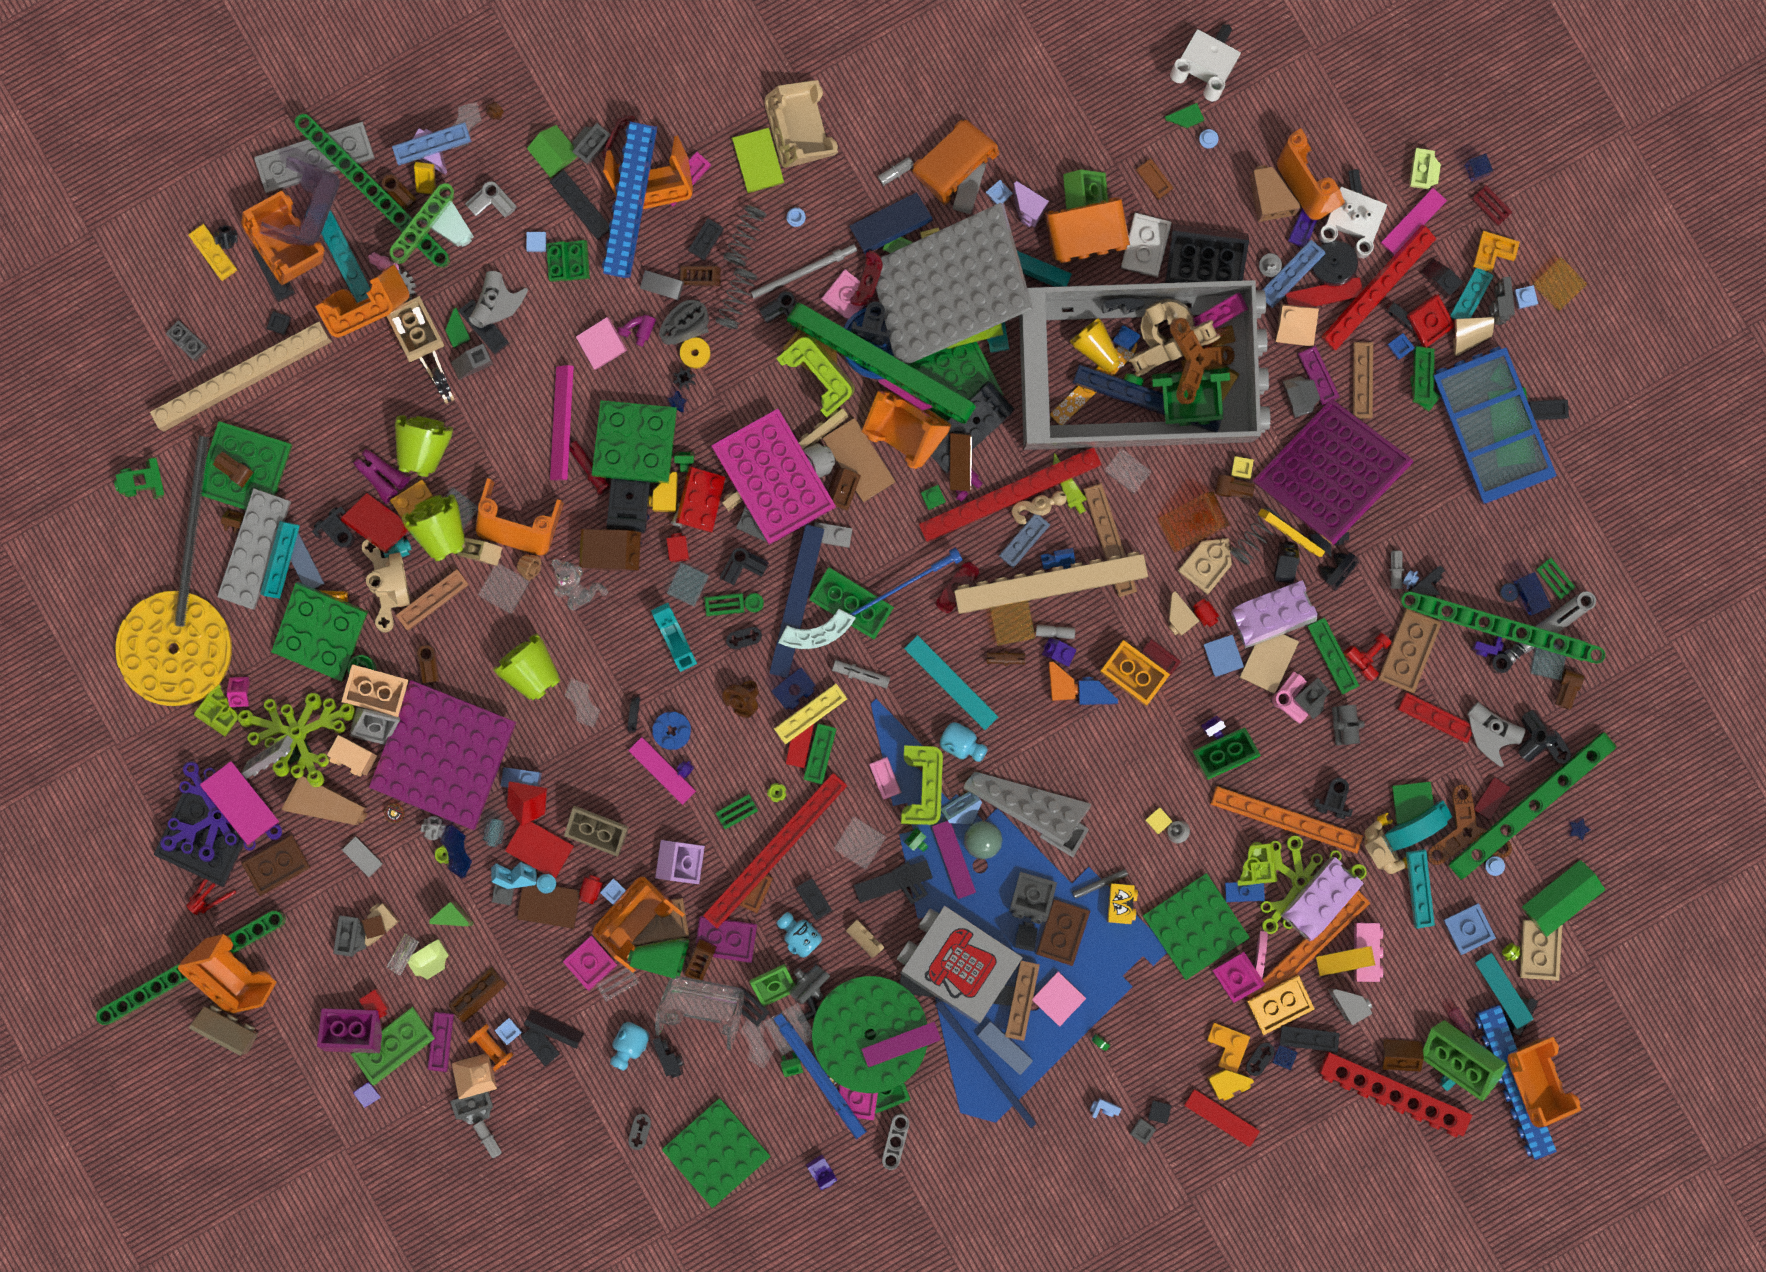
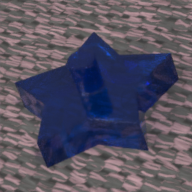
M676 391L673 397L667 399L671 407H676L678 411L684 412V404L688 399L682 398L680 392Z
M1584 818L1577 823L1569 822L1572 828L1569 836H1577L1583 841L1585 833L1591 830L1585 826Z

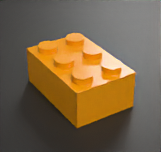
M1124 640L1100 670L1102 675L1145 707L1170 675Z

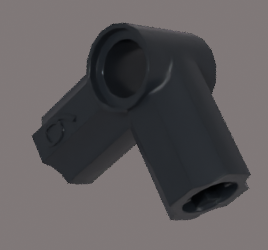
M785 291L778 298L759 308V311L768 324L784 314L788 317L797 304V300L792 293ZM786 299H792L791 304L783 305ZM792 326L794 331L799 330L796 327Z
M737 548L732 552L719 578L735 585L743 568L762 577L769 562L743 548ZM737 551L745 553L746 558L744 561H736L735 553Z
M1536 710L1526 712L1521 719L1532 735L1518 749L1519 755L1527 762H1531L1546 747L1554 745L1557 739L1556 733L1548 728Z

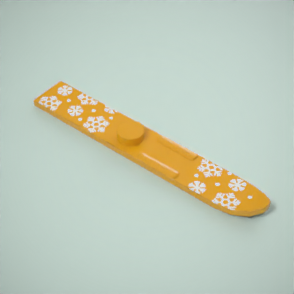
M1137 342L1130 352L1120 346L1115 349L1121 364L1109 373L1107 369L1104 370L1100 366L1095 370L1113 376L1133 356L1137 348ZM1078 386L1049 415L1059 425H1064L1096 392Z

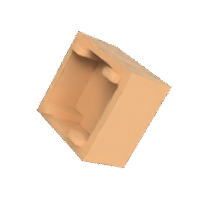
M339 735L327 756L331 757L330 762L339 766L344 764L351 768L350 772L360 777L362 774L367 776L378 756Z

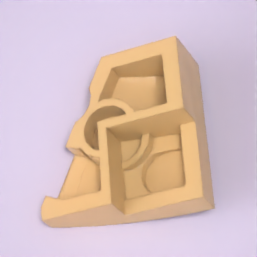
M1494 317L1455 319L1454 356H1459L1492 337Z
M858 920L846 930L871 958H874L885 948Z

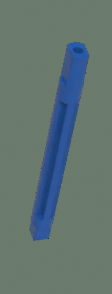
M782 1014L776 1016L773 1020L780 1028L778 1030L855 1139L861 1137L867 1131L791 1023L787 1022Z

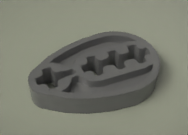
M687 300L677 305L662 323L659 331L661 341L666 345L680 343L702 332L709 322V314L705 305L696 300Z

